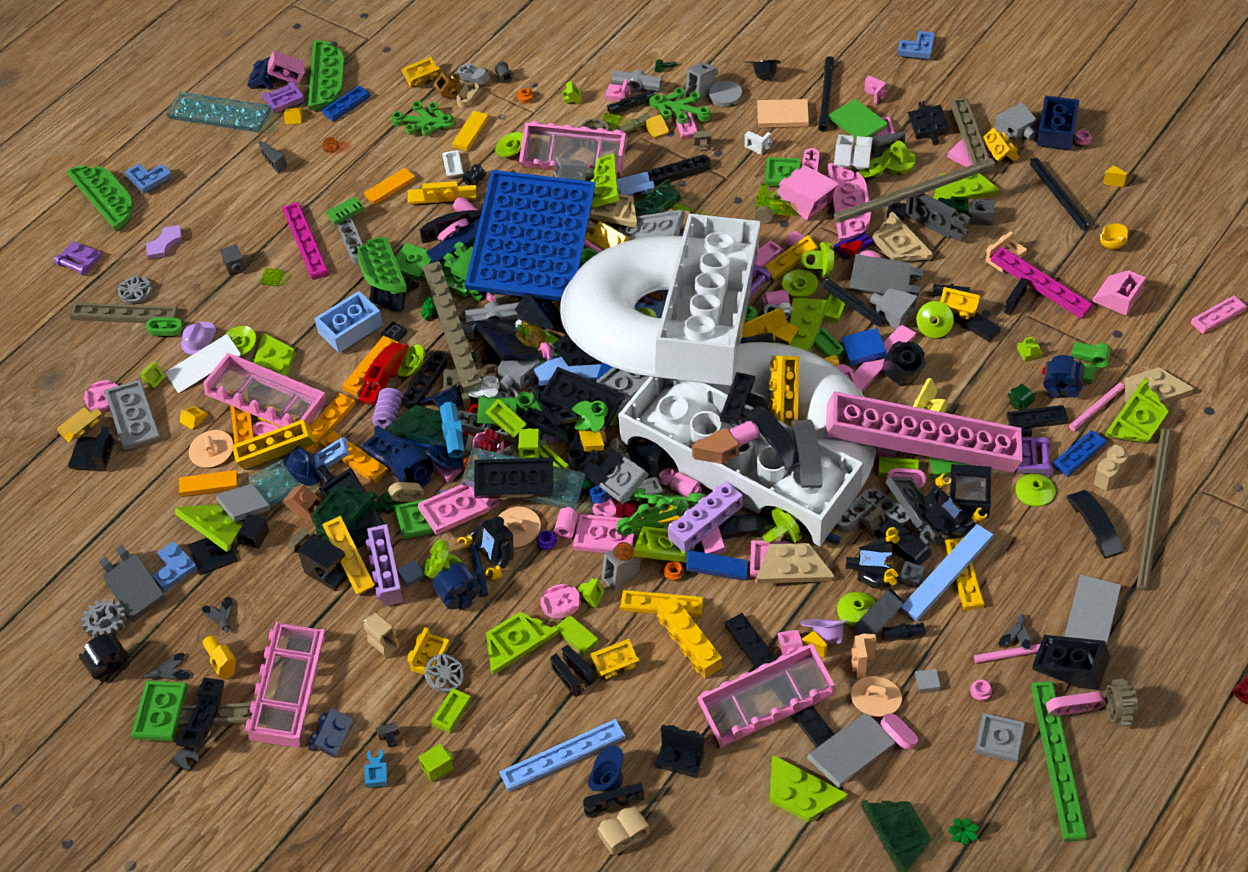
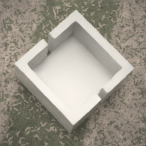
M838 134L834 165L842 168L850 165L855 166L857 169L869 168L873 137L857 136L855 152L852 153L854 136Z

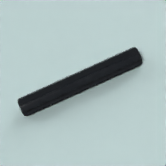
M830 279L824 281L822 287L876 326L879 327L883 324L885 318Z

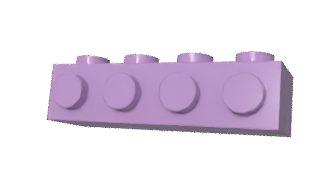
M726 481L722 485L716 486L712 493L701 498L698 504L686 510L678 520L671 522L668 527L669 540L686 553L743 507V495Z
M387 524L368 528L369 539H366L368 551H372V555H369L371 567L375 566L376 570L372 571L374 583L379 585V587L375 588L378 600L382 599L384 606L404 602Z

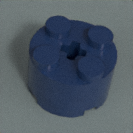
M1058 355L1053 357L1052 361H1048L1046 363L1043 385L1048 391L1049 396L1053 398L1059 396L1078 397L1083 386L1084 364L1080 360L1078 363L1074 360V357L1068 355Z
M415 443L403 448L391 457V471L400 482L418 483L423 488L432 480L430 478L432 473L436 472V462Z
M454 563L449 565L450 569L447 571L441 570L436 575L432 583L433 588L447 609H458L461 607L462 609H467L472 605V600L482 587L465 564Z

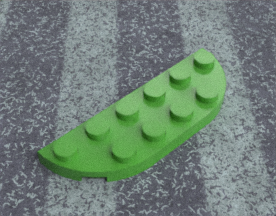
M313 40L308 100L309 111L321 110L330 105L341 95L343 90L345 67L343 53L339 48L332 46L330 42Z
M87 165L66 170L71 180L115 231L125 226L133 213V202L129 193L110 171L100 166L92 168L87 167Z
M374 238L368 240V243L364 246L361 244L358 248L357 259L363 276L369 285L390 291L392 294L406 292V283L388 238Z

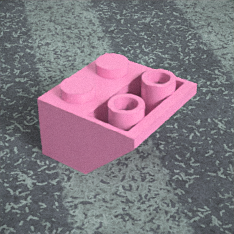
M1129 270L1109 275L1092 301L1126 316L1141 295L1146 277Z

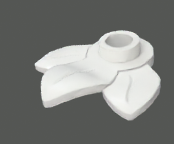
M486 376L483 379L479 378L482 387L471 390L468 393L469 396L475 398L484 395L488 398L495 397L500 387L498 378L494 376Z

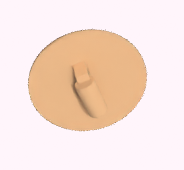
M220 430L204 432L191 443L189 457L195 465L202 468L218 466L224 463L232 454L233 440L229 434Z
M513 507L499 515V517L504 519V525L513 533V548L530 544L540 532L539 517L528 508Z
M869 676L858 680L853 685L851 699L861 712L871 716L882 717L887 713L892 714L899 709L902 702V694L892 681L883 677Z

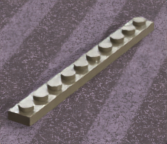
M440 261L422 266L463 391L465 393L481 388L482 385Z

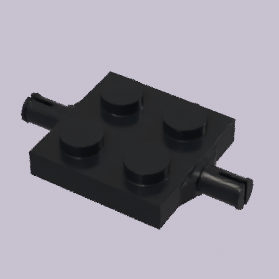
M920 101L918 102L920 109L908 112V118L916 140L931 138L932 144L935 145L936 142L937 145L939 143L937 136L949 133V125L941 105L926 107L925 101H922V103Z

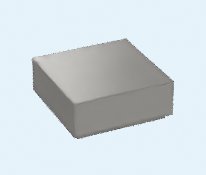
M936 669L915 671L919 693L940 691Z

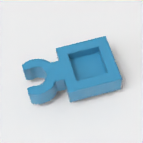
M382 749L379 750V756L373 758L371 751H368L367 758L370 764L365 765L366 788L388 786L386 762L383 763L384 753Z

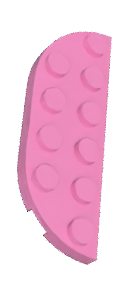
M828 163L829 178L839 184L832 198L834 213L869 201L866 182L860 173L849 170V167L842 168L834 165V163ZM871 212L840 223L836 222L839 242L854 238L863 231L866 232L870 224Z

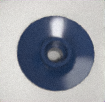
M435 444L428 447V454L439 468L453 470L462 468L463 462L461 458L454 459L449 457L446 447Z

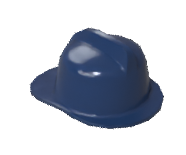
M458 383L446 390L422 399L420 403L431 400L439 409L446 402H452L458 406L462 403V398L457 388Z
M299 445L284 459L283 464L299 483L313 486L320 482L321 479L315 473V457L310 451L304 450Z
M618 746L606 747L598 754L588 780V786L592 791L606 792L618 789L622 785L624 777L621 767L624 755Z

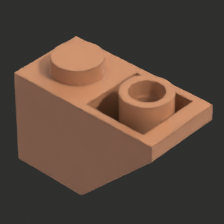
M727 428L715 431L712 435L699 439L692 444V457L696 460L723 464L739 456V444Z
M305 484L294 487L282 501L296 515L318 525L323 522L331 511Z

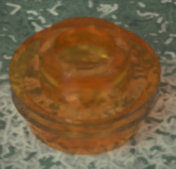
M328 137L323 141V150L335 152L339 148V142L334 137Z
M627 542L618 543L613 551L614 556L622 561L631 560L634 555L633 547Z

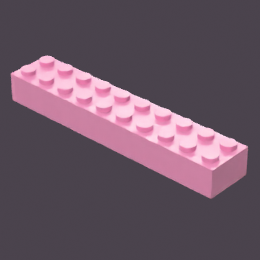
M836 391L833 392L827 402L826 437L975 466L992 467L991 469L1014 473L1022 462V434L1019 427Z

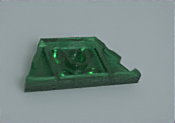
M666 179L634 205L636 216L667 212L682 200L681 195L674 185H671L670 180Z
M415 405L385 427L386 430L397 437L426 445H441L447 448L441 423L443 421L440 411Z
M335 486L310 515L316 527L317 535L331 543L322 524L341 516L348 530L377 498V494L373 491L364 492L355 488L347 489L342 486Z
M862 800L860 806L897 872H907L931 843V837L909 801L868 803V800Z

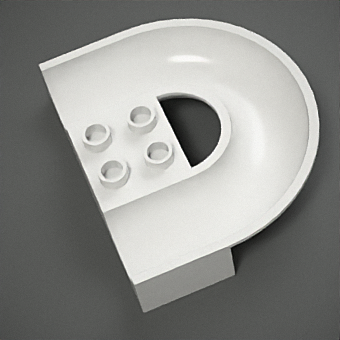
M689 214L683 236L638 238L614 245L596 254L576 272L563 292L560 303V315L567 334L590 356L627 372L731 386L737 344L740 345L751 293L754 261L758 259L760 221ZM669 289L661 319L635 310L638 300L646 294Z
M750 342L737 344L733 380L736 372L755 376L751 393L770 400L771 390L769 382L771 380L770 361L772 356H800L798 420H812L820 450L822 488H802L799 474L800 464L786 470L776 458L775 450L761 433L758 434V439L739 447V456L723 464L696 460L692 457V444L697 440L704 439L715 431H720L724 428L729 430L738 426L720 421V415L731 388L730 385L650 376L618 414L622 443L628 445L634 436L647 438L661 446L673 458L679 472L699 481L700 484L714 490L716 486L722 485L725 481L743 495V506L759 514L764 506H775L791 513L806 526L813 538V543L821 546L864 486L873 468L877 446L826 437V409L831 395L836 391L864 397L858 387L843 372L822 357L801 348L779 343ZM746 404L744 413L753 409V407ZM743 415L739 425L747 422ZM779 421L797 446L796 439L793 437L792 427Z

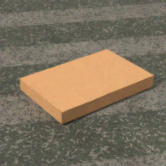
M807 99L757 100L758 128L809 126Z

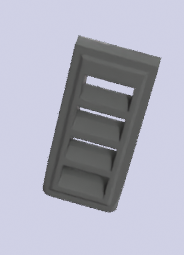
M903 131L873 137L871 153L875 158L881 156L896 140L905 144L906 133Z
M263 141L258 142L262 156L277 173L283 171L287 167L284 154Z

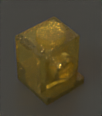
M526 320L522 321L515 335L524 345L540 348V344L544 343L547 338L546 332L542 331L540 326L530 325Z

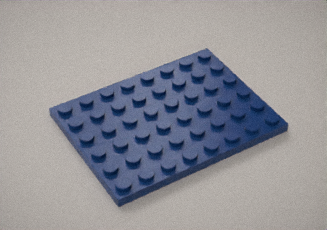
M491 170L465 281V289L525 296L526 293H530L548 300L561 301L566 286L580 268L596 182Z

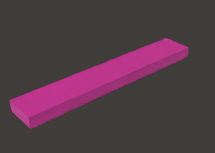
M299 202L283 206L284 215L312 280L329 275Z
M1002 246L991 257V262L1019 280L1022 277L1028 279L1027 285L1080 319L1092 308V303Z

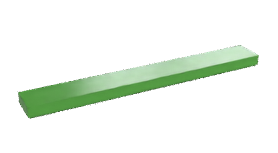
M1053 681L1031 683V691L1063 842L1086 841L1087 834L1061 716H1050L1046 707V703L1049 700L1056 698Z

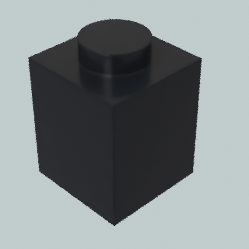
M248 515L238 535L242 545L260 549L270 530L266 519L261 516Z

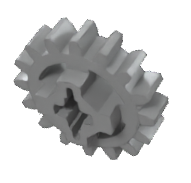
M104 598L102 603L96 600L95 606L88 605L90 610L83 611L85 617L81 618L82 627L88 637L93 636L95 638L102 634L110 636L109 633L120 634L119 628H125L124 622L127 621L125 609L121 606L120 602L115 603L114 599L107 602L106 598Z

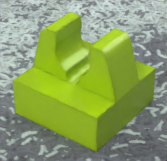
M572 81L566 83V89L562 92L565 96L563 100L567 104L574 102L576 105L582 102L581 90Z
M1033 337L1025 338L1022 343L1017 344V350L1024 362L1042 357L1043 352Z
M152 362L140 374L142 380L150 388H155L166 377V374L156 362Z
M593 578L590 579L589 583H581L578 589L579 592H583L582 598L587 601L589 607L595 608L605 592L599 580Z

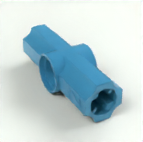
M446 402L440 406L443 421L441 423L447 444L448 456L457 459L465 455L461 420L458 418L456 404Z

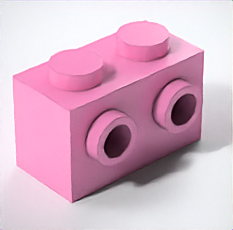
M274 50L268 61V74L298 85L304 75V61Z

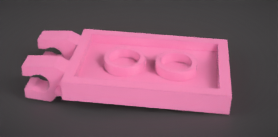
M468 481L418 503V509L434 533L438 535L488 513L490 509L500 505L498 501L500 498L475 499L474 484Z

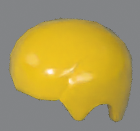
M1119 223L1104 226L1103 232L1100 234L1101 244L1111 250L1122 248L1128 241V229L1125 225Z

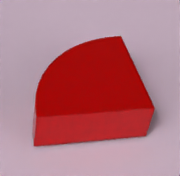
M854 240V242L847 244L845 242L839 247V252L855 257L863 247V241Z

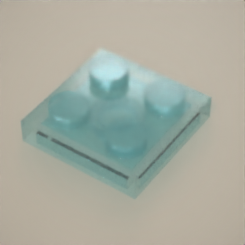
M282 459L249 478L250 483L258 490L270 507L283 500L294 487L302 485L292 477L283 464Z

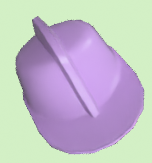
M203 321L187 326L182 335L181 347L183 351L194 355L207 347L215 336V326L212 323Z
M806 619L800 621V624L813 627V630L816 631L825 643L830 645L842 642L843 623L848 622V620Z

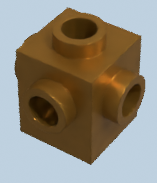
M441 72L433 84L444 98L455 99L463 88L459 77Z

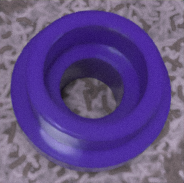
M542 531L537 537V545L544 550L552 549L557 543L556 536L551 531Z

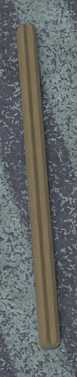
M990 158L836 212L834 219L837 223L988 171L995 168V161Z
M1163 428L1160 434L1137 580V588L1144 591L1149 586L1172 431Z

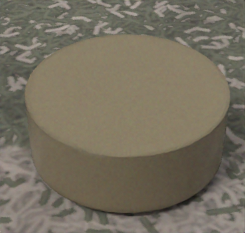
M760 206L755 212L757 221L766 224L772 220L773 211L769 207Z

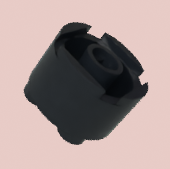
M898 341L892 345L885 357L882 370L892 381L900 386H905L918 378L926 363L925 353L918 344L912 341Z
M109 633L110 636L107 637L102 634L93 638L84 646L85 651L83 655L81 652L79 654V659L91 676L96 680H100L101 683L108 681L112 676L111 674L117 670L122 671L129 666V654L113 633Z

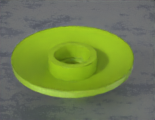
M513 132L501 138L495 147L497 155L500 157H510L520 152L524 134Z
M888 156L875 158L870 161L869 168L860 169L858 173L862 177H879L883 174V170L888 167L891 159Z
M797 269L788 272L783 277L782 287L783 290L787 289L790 296L797 298L808 297L817 290L818 279L810 271Z
M931 301L919 309L916 321L919 330L924 335L930 338H940L952 329L954 316L950 307L945 303ZM936 317L937 323H932L931 318Z
M238 326L226 333L241 353L240 356L250 352L256 344V334L250 327Z
M413 345L408 348L397 372L399 376L407 377L420 368L425 356V350L421 345Z
M1028 474L1021 477L1015 487L1019 500L1032 507H1042L1049 504L1054 499L1056 493L1053 482L1040 474Z
M851 592L839 600L837 614L841 620H848L845 623L846 625L854 627L876 601L866 593Z

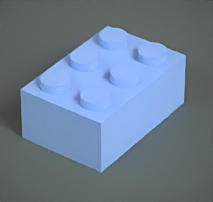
M360 291L314 318L318 333L338 353L383 326L380 310Z

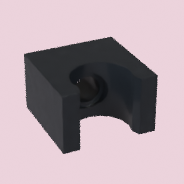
M313 533L297 550L304 573L330 589L336 591L348 578L343 566L339 563L344 558L345 552Z

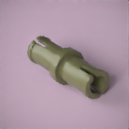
M645 113L636 119H631L629 123L619 127L618 130L623 131L626 135L634 131L637 132L646 125V120L651 117L648 113Z

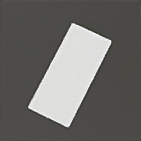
M228 334L165 373L177 392L180 393L211 374L227 353L240 356L241 353Z

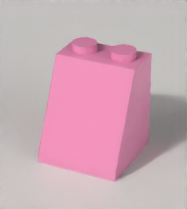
M804 166L800 170L796 169L788 179L784 178L779 183L780 187L777 193L807 221L830 204L839 184L825 175Z

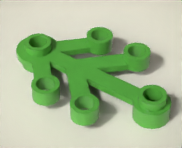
M676 88L675 93L665 96L656 94L650 98V105L652 108L660 110L664 120L672 118V111L676 115L679 124L687 123V115L681 111L698 115V120L702 122L711 119V111L708 107L696 108L686 105L700 101V93L692 92L690 97L684 98L685 90L683 88ZM676 98L681 99V100H677V101H674V102H673V101H670V100H673V99H676Z
M420 101L413 102L412 107L413 111L418 112L421 116L404 115L400 111L394 112L391 116L394 126H402L405 122H418L415 125L407 124L405 126V131L408 135H412L421 129L424 136H429L440 128L449 130L455 123L454 117L441 112L436 102L429 103L428 108L429 112L434 113L437 117H432L423 109Z
M637 488L631 495V500L643 501V498H648V503L657 504L658 500L667 498L670 505H680V500L690 501V505L695 506L701 498L705 497V494L689 493V497H685L682 495L646 493V489Z
M667 498L658 500L652 510L648 504H642L631 518L625 517L617 522V533L625 536L630 534L639 536L641 531L639 527L642 526L668 529L669 523L658 521L674 516L681 517L686 510L691 509L687 500H680V505H673L672 510L666 511L671 506Z

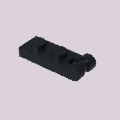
M530 407L521 417L527 424L526 427L539 429L541 432L558 437L562 442H567L571 437L570 434H573L576 430L573 422L556 425L548 420L542 411Z
M641 782L586 797L583 800L585 816L594 818L598 812L605 810L613 811L620 806L635 805L643 801L644 790Z

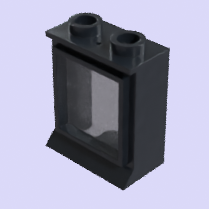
M951 464L949 497L970 517L978 508H982L978 514L980 516L987 514L986 518H989L992 467Z

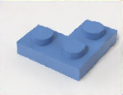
M918 31L916 41L900 40L897 56L930 59L935 33Z
M140 163L125 171L126 176L143 193L173 178L171 172L163 164L149 172Z
M173 541L157 552L166 566L153 574L152 577L160 588L166 592L196 571L197 566Z

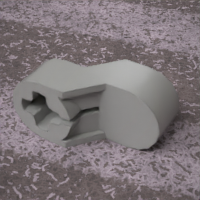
M471 63L464 64L457 70L462 80L476 82L479 86L487 83L490 79L485 69H479Z

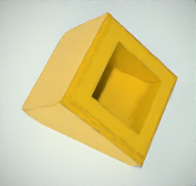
M302 108L286 109L284 112L285 124H300L302 122Z
M661 114L646 120V128L654 139L669 133Z
M1113 165L1105 172L1103 184L1124 187L1128 173Z
M787 322V324L772 331L778 342L790 343L799 328Z
M196 406L181 410L179 421L188 428L194 429L208 416V413Z
M816 631L802 638L803 646L813 644L818 655L823 658L826 657L827 644Z

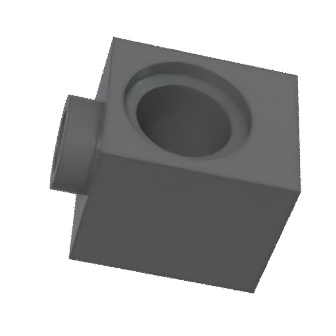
M973 199L972 207H968V216L971 217L972 225H993L994 200Z
M237 244L220 249L229 275L246 270Z

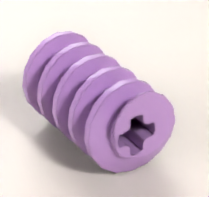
M385 388L379 392L372 417V423L375 426L378 425L386 430L394 428L403 397L399 390Z

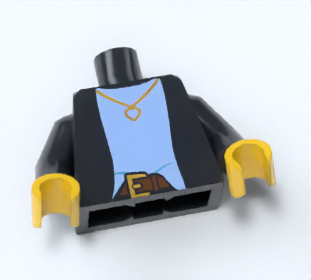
M943 473L936 478V485H933L924 498L927 509L925 517L944 535L952 533L961 536L972 529L976 523H982L987 514L980 516L978 513L982 508H978L973 513L972 518H970L958 504L941 490V488L951 483V478L946 482L943 480L945 475Z
M497 516L491 520L486 519L480 522L469 532L470 535L468 537H460L457 540V543L465 542L462 549H468L473 544V539L475 540V544L496 565V568H488L486 571V576H492L491 580H499L502 577L501 569H505L514 556L513 533L504 525V519Z
M891 527L887 530L885 536L859 547V558L846 557V569H858L857 580L873 589L882 586L890 587V584L895 585L897 583L895 577H898V573L891 569L892 544H890V541L893 543L899 542L900 537L897 535L899 531L895 527Z

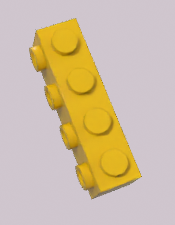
M772 356L770 361L771 380L769 382L771 398L769 400L770 413L777 420L792 427L791 421L798 420L800 356Z
M302 419L232 445L236 463L245 470L289 454L299 445L302 448L313 445L315 441L311 427Z
M675 596L657 606L658 615L656 617L659 623L666 627L672 640L679 644L684 656L691 660L694 669L698 673L700 672L704 679L722 669V657Z

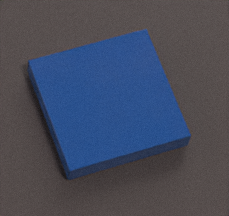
M878 328L842 337L850 365L887 356Z

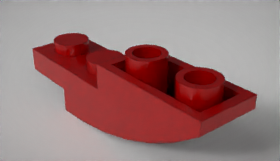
M392 342L374 359L363 378L366 385L359 398L362 404L376 406L379 392L385 389L390 377H396L409 348L407 344Z

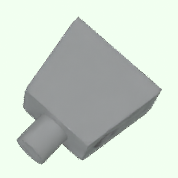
M705 62L688 68L685 96L690 97L692 92L700 93L701 100L709 93L710 87L715 83L718 69Z
M1023 103L998 114L996 117L995 128L1000 132H1005L1014 141L1024 137L1031 141L1037 135V132H1035L1036 118Z
M556 157L553 172L555 177L585 181V178H594V169L587 168L583 161Z
M890 288L883 296L873 293L870 303L876 305V312L885 318V323L897 329L900 325H904L915 311L917 296Z
M502 360L498 367L500 388L505 391L510 386L519 390L523 389L537 377L534 374V369L540 366V360Z
M626 543L604 554L602 579L614 591L640 572L641 560L645 559L644 557L632 555L634 547L630 543Z

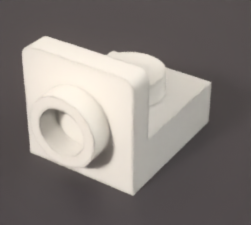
M750 131L745 134L746 148L760 155L770 149L772 145L771 133L767 132L763 137Z

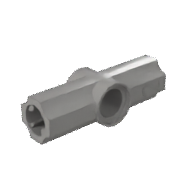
M614 70L612 73V84L623 85L624 79H628V86H631V90L634 92H639L642 89H653L654 91L661 92L663 78L646 75L641 70H635L633 73Z
M490 302L484 308L465 310L467 325L476 324V321L517 319L519 315L514 309L519 302L505 305Z

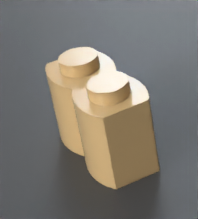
M1118 445L1111 447L1107 457L1098 464L1094 485L1105 491L1110 490L1114 486L1116 478L1121 476L1125 470L1129 451Z
M374 613L365 620L364 631L367 633L368 643L388 658L399 648L396 629L377 613Z
M635 806L624 808L617 817L605 819L598 827V836L612 856L624 851L630 845L643 840L650 834V826Z

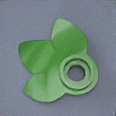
M583 401L576 404L572 408L579 415V421L576 422L575 429L585 431L591 428L594 433L600 431L605 424L604 417L608 413L607 405L602 401H594L592 403Z

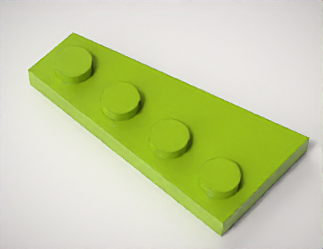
M615 154L599 157L594 169L595 176L591 180V182H596L591 209L620 201Z
M793 297L792 307L794 310L791 311L790 324L797 326L799 329L788 345L810 352L827 310L828 302L821 299Z

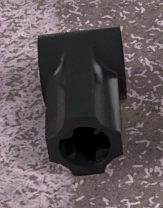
M579 431L571 434L570 448L568 449L569 465L574 471H578L576 468L586 458V452L584 451Z

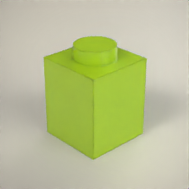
M519 429L518 449L520 458H539V429Z
M440 743L418 756L420 767L431 782L454 769L452 753L448 748L444 750Z

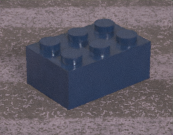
M1045 95L1037 139L1038 146L1071 150L1079 106L1078 99Z

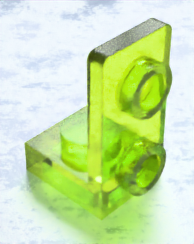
M762 183L756 196V210L760 206H767L775 214L790 216L791 202L770 198L769 184Z

